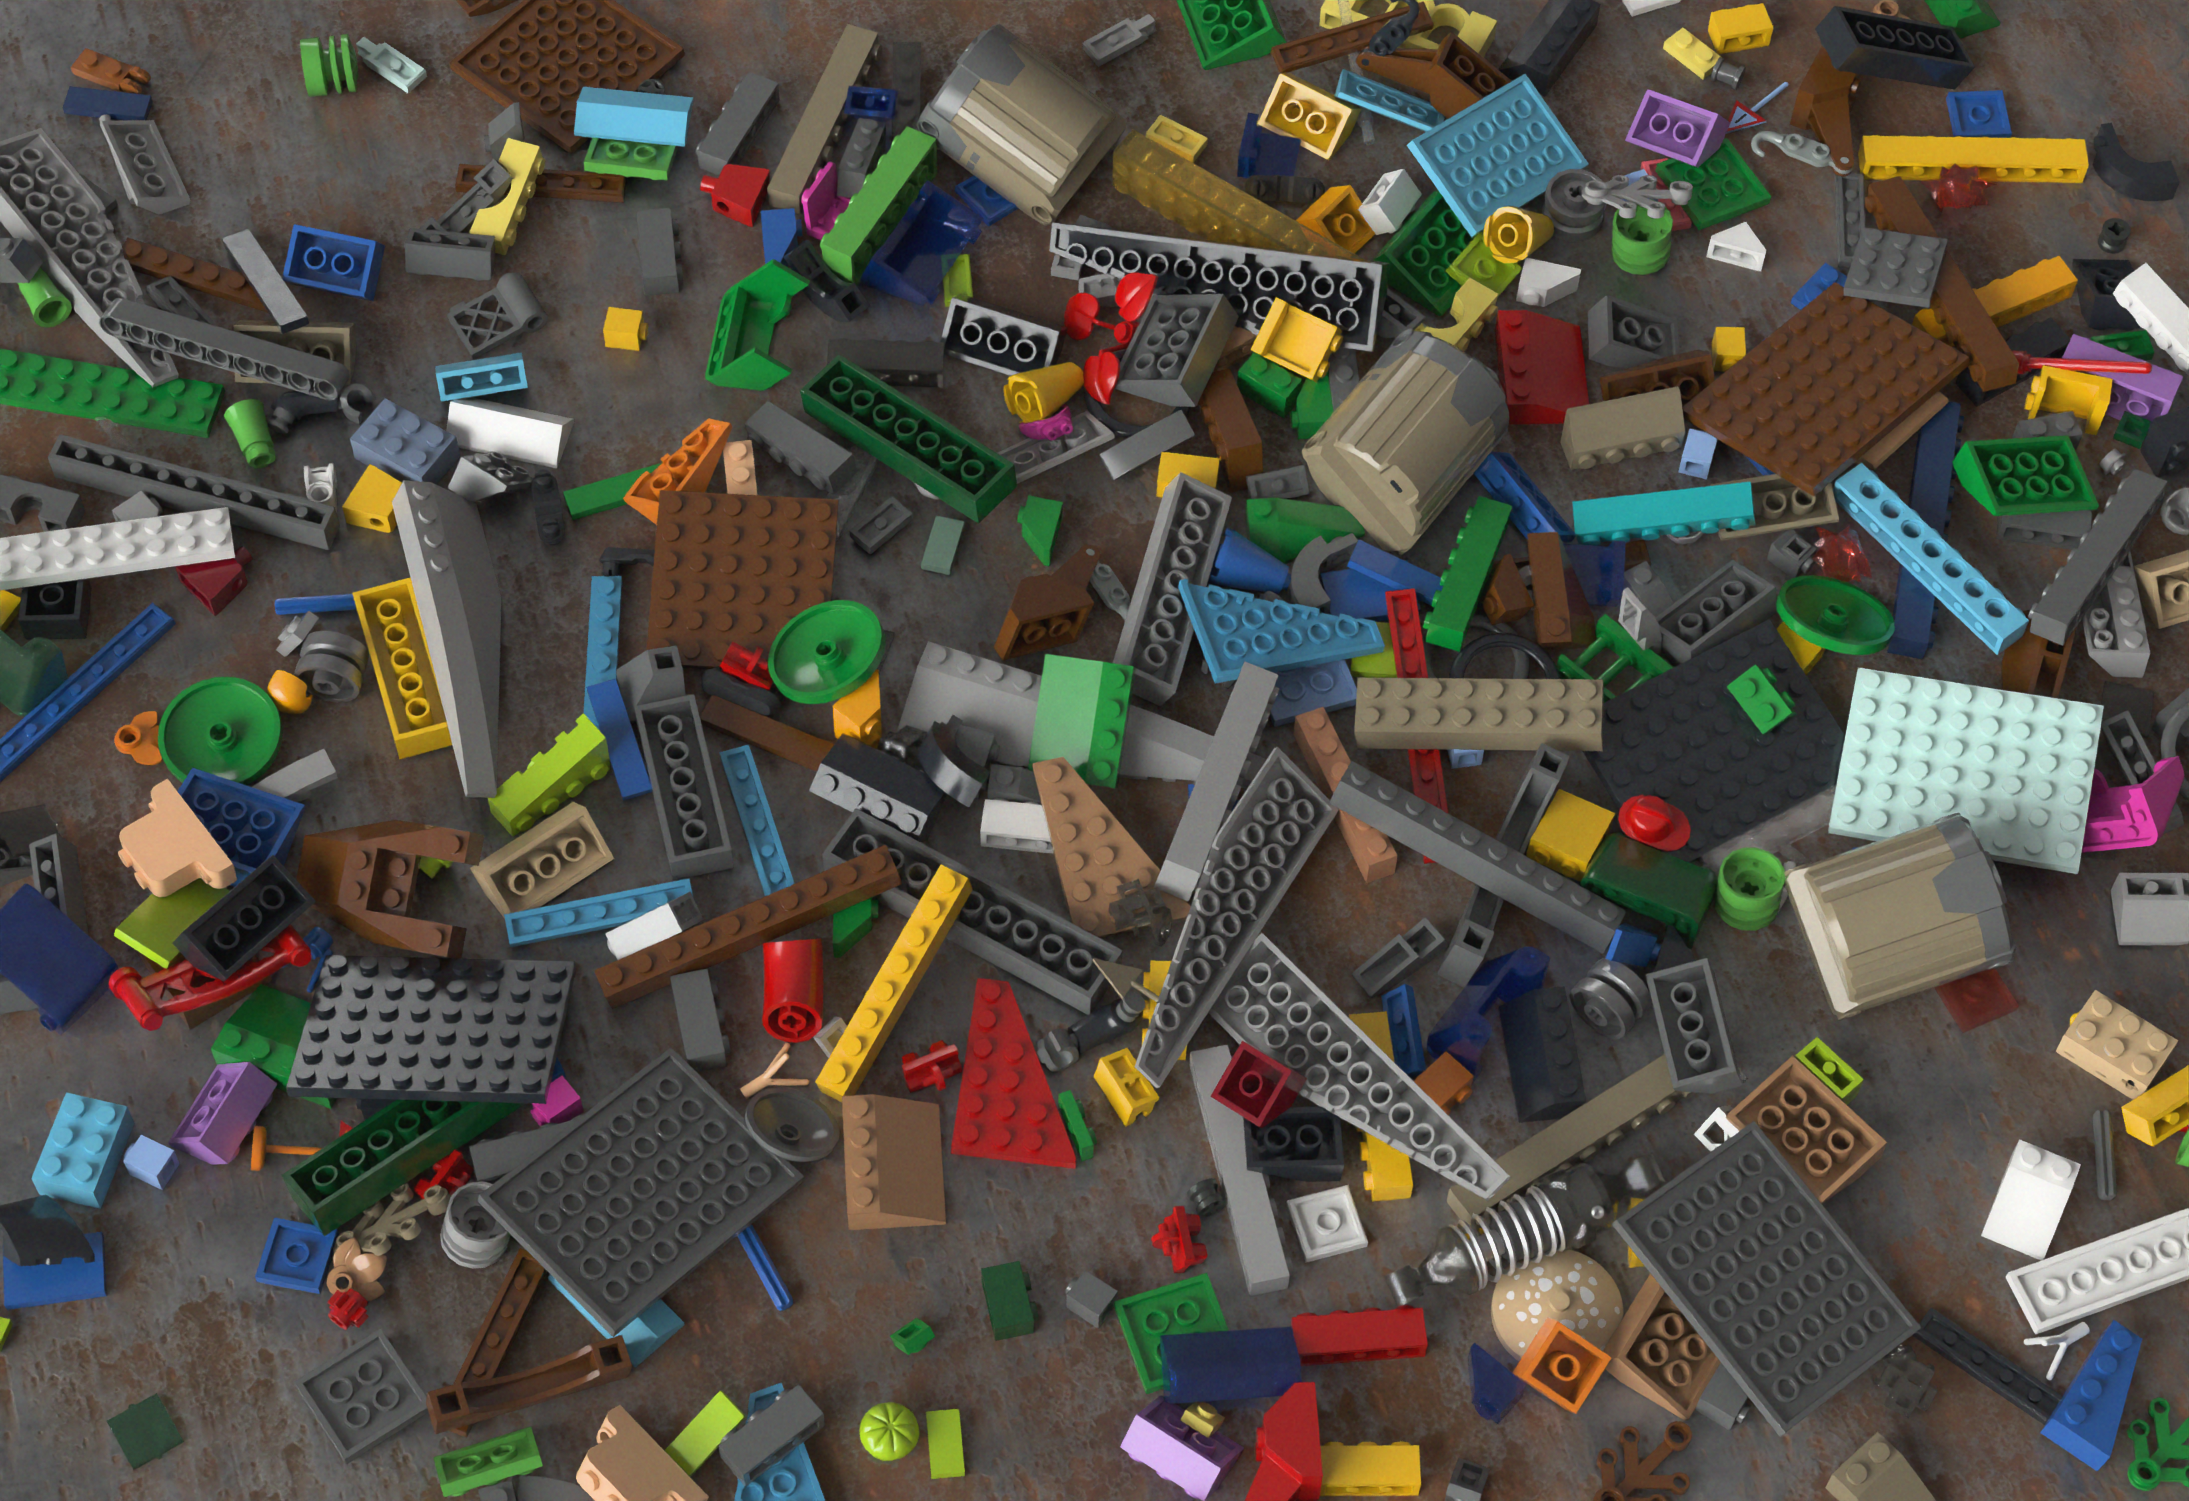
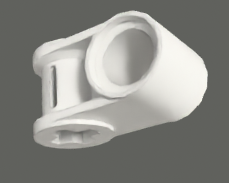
M334 463L316 468H310L309 465L304 466L307 499L333 506L337 512V476Z

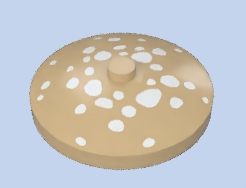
M1564 1249L1563 1252L1556 1250L1552 1257L1543 1255L1539 1263L1529 1261L1526 1269L1515 1268L1511 1276L1502 1274L1493 1293L1491 1317L1494 1330L1501 1344L1509 1354L1520 1361L1547 1317L1559 1321L1603 1351L1623 1319V1303L1616 1283L1599 1263L1582 1253Z

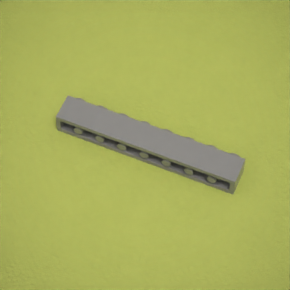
M1228 1045L1190 1052L1189 1066L1223 1195L1227 1200L1226 1208L1249 1295L1254 1296L1288 1289L1289 1277L1293 1276L1294 1272L1291 1258L1285 1257L1282 1247L1286 1246L1282 1227H1276L1274 1218L1278 1217L1275 1199H1269L1266 1188H1270L1269 1176L1264 1173L1248 1171L1246 1167L1243 1117L1210 1097L1234 1056L1230 1055Z

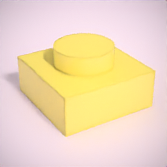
M1197 1400L1185 1410L1180 1421L1209 1438L1220 1429L1225 1417L1218 1414L1212 1405Z

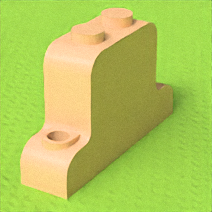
M168 779L155 785L151 790L152 802L148 803L152 812L126 826L120 832L119 838L123 848L118 851L120 859L127 868L130 866L136 871L134 875L139 885L143 889L148 887L157 897L169 896L198 878H202L206 884L217 889L225 888L237 881L231 860Z
M621 1405L607 1413L596 1436L598 1445L588 1450L576 1474L577 1482L595 1501H707L709 1498Z

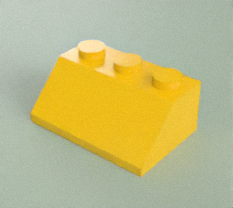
M1280 73L1258 124L1327 160H1331L1350 136L1362 109L1334 97L1333 94L1292 73Z

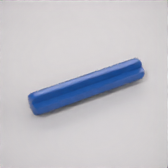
M353 594L280 598L275 600V611L278 615L307 613L308 611L313 613L357 610Z
M750 1225L737 1237L777 1310L784 1311L793 1305V1298L753 1225Z

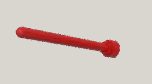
M2013 351L2014 356L2019 362L2017 374H2025L2026 371L2030 372L2032 369H2042L2043 365L2071 371L2149 374L2153 369L2152 364L2149 362L2033 357L2032 354H2027L2026 351Z

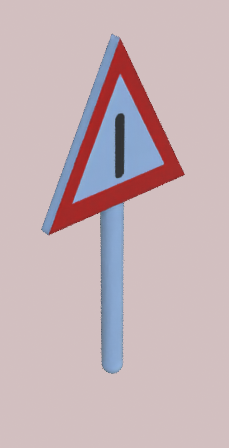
M1788 82L1781 84L1751 109L1736 100L1728 118L1730 125L1726 134L1766 123L1767 121L1755 112L1788 87Z

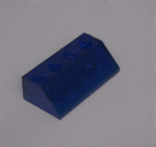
M1291 1326L1160 1335L1165 1403L1174 1404L1282 1396L1294 1383L1302 1382L1300 1358Z

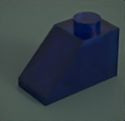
M849 86L844 113L857 119H872L885 123L894 119L899 91Z
M1474 1343L1470 1347L1467 1359L1472 1404L1475 1405V1410L1487 1420L1492 1419L1495 1423L1499 1424L1523 1397L1526 1384Z

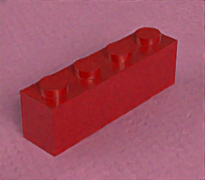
M1402 1305L1394 1310L1382 1311L1380 1308L1373 1307L1355 1313H1349L1346 1310H1336L1328 1315H1316L1315 1313L1306 1312L1291 1318L1290 1337L1294 1367L1425 1357L1428 1346L1423 1307L1414 1308L1411 1305Z

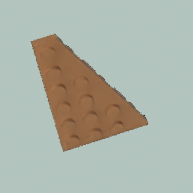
M1064 757L1033 763L1032 767L1071 923L1099 938L1187 919L1191 907L1186 900L1154 888L1160 869Z

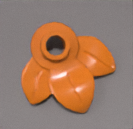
M148 711L136 715L130 725H124L117 731L114 738L118 751L123 754H131L137 763L143 765H156L162 762L158 746L159 725H157L158 716L156 711ZM130 739H135L131 743H126Z

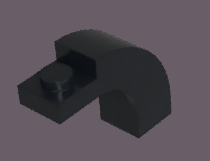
M2112 123L2101 124L2097 136L2094 137V149L2097 153L2092 164L2098 176L2113 190L2133 199L2142 201L2172 200L2179 185V179L2172 161L2147 163L2130 157L2122 149Z
M952 715L947 724L942 721L940 724L936 721L933 722L920 744L919 758L928 776L944 792L969 807L990 771L968 758L959 749L955 742V734L963 720Z

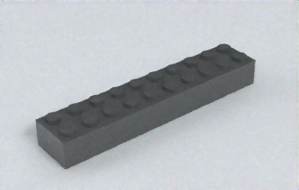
M855 808L822 854L823 869L825 871L886 845L902 884L873 896L872 899L878 900V902L909 919L940 865L969 878L973 890L945 938L1087 1015L1094 1011L1111 985L1092 959L1095 958L1122 965L1123 950Z

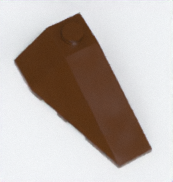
M1700 349L1671 355L1600 376L1603 401L1679 387L1682 407L1715 381L1711 354Z
M1558 532L1528 533L1536 643L1544 650L1588 648L1596 640L1594 616Z

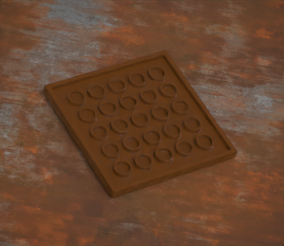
M523 0L450 62V67L452 71L506 109L511 104L519 102L523 121L572 154L591 138L574 136L577 100L583 87L638 92V86L641 82L647 79L657 80L685 56L684 48L614 0Z
M660 490L647 650L677 646L682 668L712 669L715 666H720L733 641L753 653L758 646L764 650L760 657L768 660L773 641L791 619L812 606L832 601L839 500Z

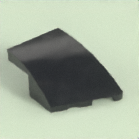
M48 1195L0 1205L3 1256L18 1266L61 1264L63 1258L80 1257L85 1263L95 1262V1254L80 1228L70 1215Z

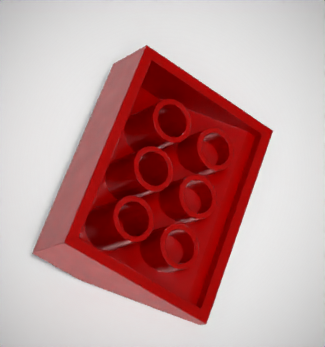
M1498 310L1494 332L1499 380L1506 394L1505 400L1509 411V424H1563L1568 408L1589 404L1580 326L1528 310Z

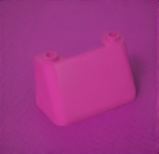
M2179 756L2161 759L2154 766V774L2145 782L2129 786L2109 788L2103 774L2099 770L2094 769L2081 853L2143 847L2156 843L2164 834L2184 780V770Z

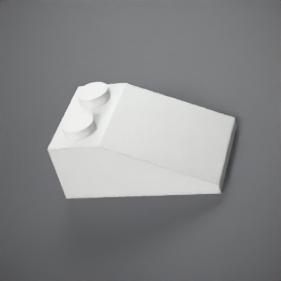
M2019 1139L2009 1160L1981 1236L2041 1261L2044 1260L2081 1164Z

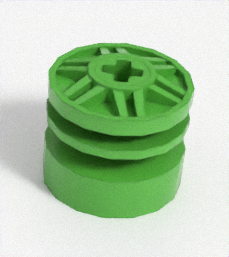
M341 34V47H337L334 35L329 36L328 49H323L319 37L300 39L302 66L309 97L327 95L328 82H334L338 94L343 93L342 81L344 80L347 81L349 92L357 91L358 64L355 48L350 41L349 34Z
M1637 205L1634 218L1621 217L1619 209L1615 212L1611 254L1614 262L1622 270L1631 274L1646 275L1662 269L1669 261L1673 219L1666 207L1664 217L1662 218L1649 217L1647 215L1648 209Z
M1741 848L1732 851L1724 858L1719 870L1718 885L1714 898L1715 910L1724 922L1740 930H1759L1767 927L1776 919L1785 884V869L1777 857L1759 848Z

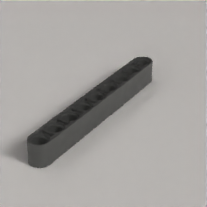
M123 298L114 299L99 319V325L102 330L111 336L325 400H334L350 377L347 368L336 361Z

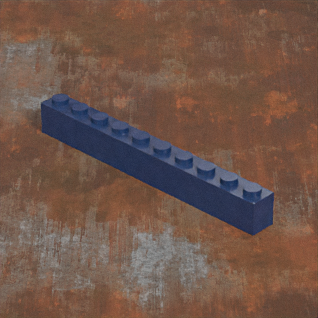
M1949 401L1918 430L1908 507L1914 509L1929 527L1937 530L1946 543L1948 542V534L1944 533V527L1949 526L1952 510L1947 509V503H1952L1955 486H1950L1951 479L1955 480L1956 477L1952 461L1960 450L1961 439H1956L1957 433H1961L1964 423V416L1959 415L1961 404ZM1901 563L1899 565L1892 614L1895 631L1888 644L1887 653L1923 659L1926 649H1932L1935 639V631H1930L1931 624H1935L1939 607L1934 606V599L1938 600V598Z

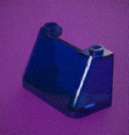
M927 180L919 191V195L912 202L906 214L884 245L874 254L859 281L870 288L924 306L927 302L932 305L941 292L937 287L968 242L974 245L982 233V230L978 227L984 218Z
M25 883L0 909V973L39 1007L40 1023L51 1032L55 1030L59 1035H62L110 989L109 979L118 970V965L101 946L34 887Z
M1525 946L1483 963L1430 1031L1427 1038L1429 1054L1437 1060L1447 1051L1474 1075V1082L1482 1072L1483 1066L1480 1064L1483 1047L1489 1041L1492 1033L1491 1025L1484 1016L1498 998L1507 1003L1533 989L1543 988L1550 957L1536 948Z

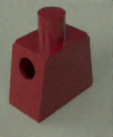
M244 546L234 551L235 558L175 566L180 582L214 616L218 615L247 586L248 581L243 567L251 562L253 558Z

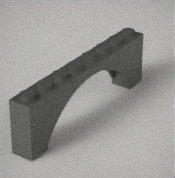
M1541 743L1519 782L1495 840L1524 854L1535 828L1560 781L1570 757L1569 755ZM1475 884L1437 975L1464 988L1466 987L1483 960L1495 933L1493 929L1504 901L1503 898Z

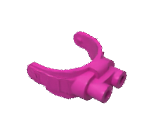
M1063 405L1062 410L1057 415L1045 420H1037L1025 424L1022 422L1019 424V430L1031 439H1049L1053 441L1073 431L1070 409L1067 405Z

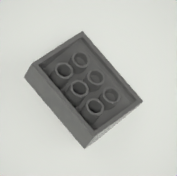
M1224 294L1153 295L1120 362V374L1114 389L1172 407H1196L1239 317Z

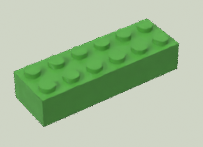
M906 126L901 135L895 136L888 153L880 157L875 171L866 176L859 193L853 194L846 211L838 215L830 233L824 234L820 242L822 260L839 279L847 283L854 282L858 286L936 177V138Z

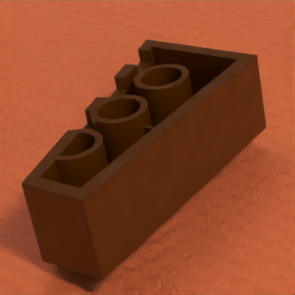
M1225 369L1212 372L1197 405L1201 407L1202 420L1209 430V435L1219 458L1229 493L1248 489L1246 476L1263 473L1262 441L1231 370Z

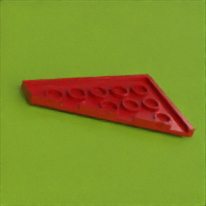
M978 978L951 1154L1075 1169L1076 1156L1009 981Z

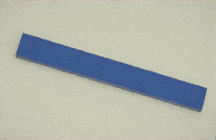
M154 603L150 604L0 739V782L175 625L174 619Z

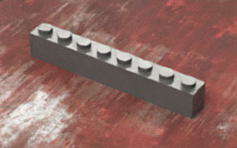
M2134 469L2128 479L2125 477L2122 479L2116 496L2111 495L2109 497L2105 511L2097 514L2091 531L2086 530L2084 532L2079 548L2072 549L2066 566L2061 565L2059 567L2054 583L2052 585L2047 584L2041 601L2039 603L2035 602L2032 605L2028 616L2032 620L2031 633L2062 646L2065 644L2162 505L2168 481L2138 469Z

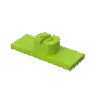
M720 1390L665 1449V1452L691 1477L719 1447L718 1445L721 1444L722 1438L728 1432L736 1429L747 1416Z

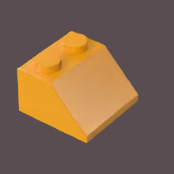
M1351 185L1330 187L1295 221L1309 244L1325 255L1351 258L1375 235L1358 210L1362 202Z
M878 669L862 686L840 698L833 705L835 738L839 739L845 733L874 748L880 745L882 741Z

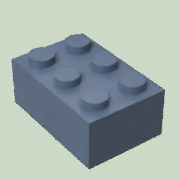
M386 398L350 438L356 460L367 466L371 464L400 482H403V480L432 482L437 485L460 457L455 435Z

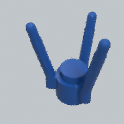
M317 926L303 938L311 949V959L315 960L317 957H320L307 987L308 993L313 991L319 979L325 955H333V952L329 949L334 943L332 937L325 930Z

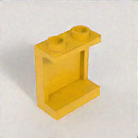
M1276 297L1251 350L1317 383L1319 377H1325L1330 367V362L1327 361L1332 351L1336 352L1342 343L1343 336H1341L1343 330Z
M2043 365L2040 375H2034L2030 393L2028 392L2024 409L2029 410L2028 419L2035 418L2038 410L2053 413L2073 411L2075 417L2087 419L2085 433L2097 435L2110 402L2113 379Z
M1558 789L1530 839L1526 856L1541 865L1562 873L1566 877L1581 882L1604 836L1610 832L1615 813Z

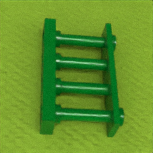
M1606 614L1597 621L1595 630L1597 639L1573 662L1563 654L1558 657L1557 661L1561 679L1603 680L1604 703L1616 697L1605 687L1627 666H1632L1642 676L1625 692L1674 668L1650 648L1644 651L1626 629ZM1604 648L1611 649L1619 658L1597 679L1592 678L1582 670Z

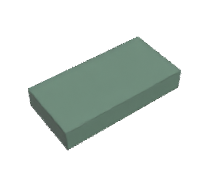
M941 516L935 517L921 562V569L950 575L964 531V521Z

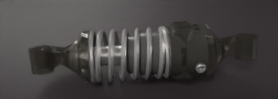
M1652 1152L1627 1163L1626 1167L1617 1175H1607L1584 1163H1580L1568 1171L1559 1169L1540 1178L1537 1184L1527 1189L1525 1197L1514 1194L1510 1204L1501 1200L1498 1206V1213L1494 1209L1487 1207L1484 1214L1485 1220L1473 1213L1471 1217L1472 1228L1467 1222L1460 1219L1457 1227L1449 1224L1440 1228L1436 1234L1433 1251L1427 1255L1417 1268L1407 1265L1385 1275L1384 1279L1397 1307L1423 1296V1290L1426 1286L1448 1285L1464 1294H1474L1478 1290L1484 1289L1488 1280L1498 1282L1502 1274L1511 1276L1515 1268L1526 1269L1529 1261L1539 1263L1543 1255L1552 1257L1556 1250L1561 1252L1568 1249L1575 1250L1595 1241L1596 1235L1613 1228L1612 1224L1616 1220L1619 1203L1627 1192L1639 1191V1194L1665 1183L1666 1180ZM1477 1222L1481 1225L1482 1229L1485 1232L1482 1235L1480 1234ZM1463 1228L1466 1230L1471 1240L1467 1239V1237L1464 1234ZM1501 1256L1510 1263L1509 1270H1505L1502 1267ZM1487 1261L1496 1269L1495 1276L1488 1274Z

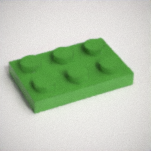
M592 138L584 160V171L598 174L623 175L625 177L650 178L652 180H668L678 146Z
M531 1427L433 1457L444 1497L451 1495L461 1496L469 1492L470 1489L482 1485H496L504 1478L514 1475H527L535 1471L536 1468L543 1466Z

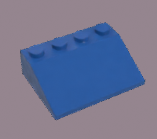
M192 768L179 788L178 793L233 863L237 881L230 885L236 887L272 855L284 866L303 816L305 805Z

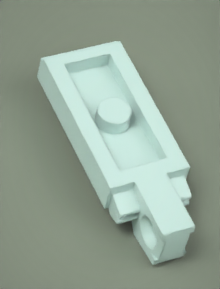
M363 37L356 43L358 54L363 57V62L368 67L407 93H410L427 77L424 68L385 42L375 45Z

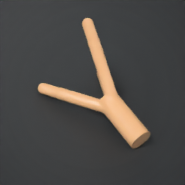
M790 1043L784 1044L762 1075L740 1088L746 1099L768 1085L806 1086L809 1084L808 1079H771L789 1059V1054L786 1052L790 1048Z

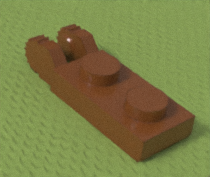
M87 48L83 50L71 66L74 75L117 92L140 94L142 88L137 82L148 84L151 80V76L146 70L137 66L133 67Z

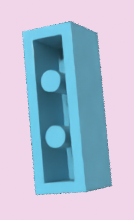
M522 353L435 366L441 401L528 388Z

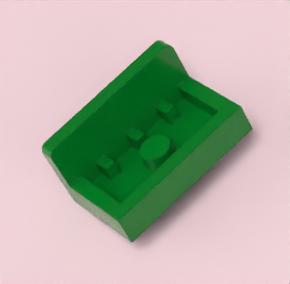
M1755 664L1731 682L1727 688L1760 732L1766 735L1788 717L1792 718L1797 714L1792 708L1796 703L1785 690L1782 693L1774 684L1778 680L1767 666L1763 669Z

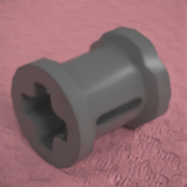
M1719 57L1713 68L1710 80L1714 82L1716 80L1731 85L1732 89L1737 90L1744 77L1746 67L1733 66L1724 62V58Z

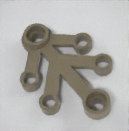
M405 1183L391 1192L394 1200L386 1210L380 1200L363 1211L365 1215L352 1231H346L339 1235L334 1244L333 1251L335 1253L343 1242L356 1237L360 1244L361 1254L363 1252H372L377 1256L385 1254L392 1246L387 1236L403 1237L405 1240L415 1238L421 1232V1227L412 1217L427 1209L432 1215H440L446 1212L451 1195L446 1188L435 1185L425 1191V1199L400 1211L405 1203L409 1202L414 1195L409 1185ZM379 1218L378 1221L373 1226H371L374 1220Z

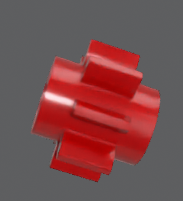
M351 1288L347 1292L343 1291V1293L337 1290L328 1300V1303L331 1305L329 1307L331 1311L328 1313V1316L342 1329L347 1330L350 1326L353 1327L354 1325L360 1328L369 1317L365 1309L368 1305L367 1300Z

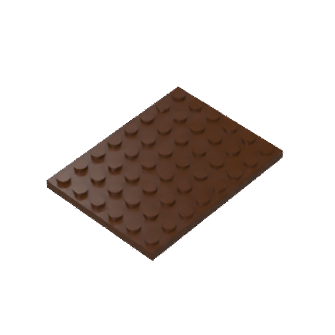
M1834 282L1682 407L1683 417L1688 422L1810 495L1815 496L1969 366V356L1865 298L1844 296V287Z

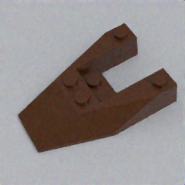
M391 820L309 834L304 836L296 880L316 901L310 907L372 943L459 959L462 957L467 928L409 918L421 856L479 866L485 835L401 820Z

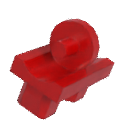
M732 641L719 666L722 668L721 672L735 678L739 677L748 682L747 684H753L768 691L773 683L768 669V660L760 657L764 649L758 646L753 653Z
M940 1040L931 1045L929 1048L930 1054L919 1057L917 1053L911 1052L902 1056V1069L906 1086L910 1093L935 1084L939 1091L945 1090V1079L963 1072L958 1057V1049L955 1044L948 1046L943 1040Z
M454 1150L451 1155H447L433 1164L432 1168L436 1172L432 1180L420 1179L414 1187V1191L423 1200L425 1199L424 1193L427 1189L439 1185L441 1188H446L452 1196L458 1188L468 1183L471 1178L470 1175L474 1170L464 1160L463 1154Z
M1175 1206L1173 1214L1165 1217L1164 1223L1158 1225L1159 1233L1155 1234L1151 1241L1154 1248L1163 1249L1164 1256H1171L1174 1273H1184L1189 1266L1202 1264L1208 1254L1204 1243L1191 1242L1190 1236H1197L1201 1231L1200 1216L1185 1213L1184 1206Z

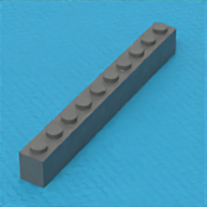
M61 434L48 456L55 478L130 498L142 491L149 499L153 497L160 506L183 512L228 507L230 523L232 525L326 550L330 549L340 528L336 509L333 506Z
M1351 761L1329 801L1333 806L1601 953L1605 951L1626 913L1620 907Z

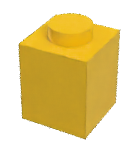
M608 307L603 328L605 347L639 351L642 340H646L648 336V323H644L643 311Z
M1744 327L1715 328L1712 340L1713 371L1726 372L1746 355Z

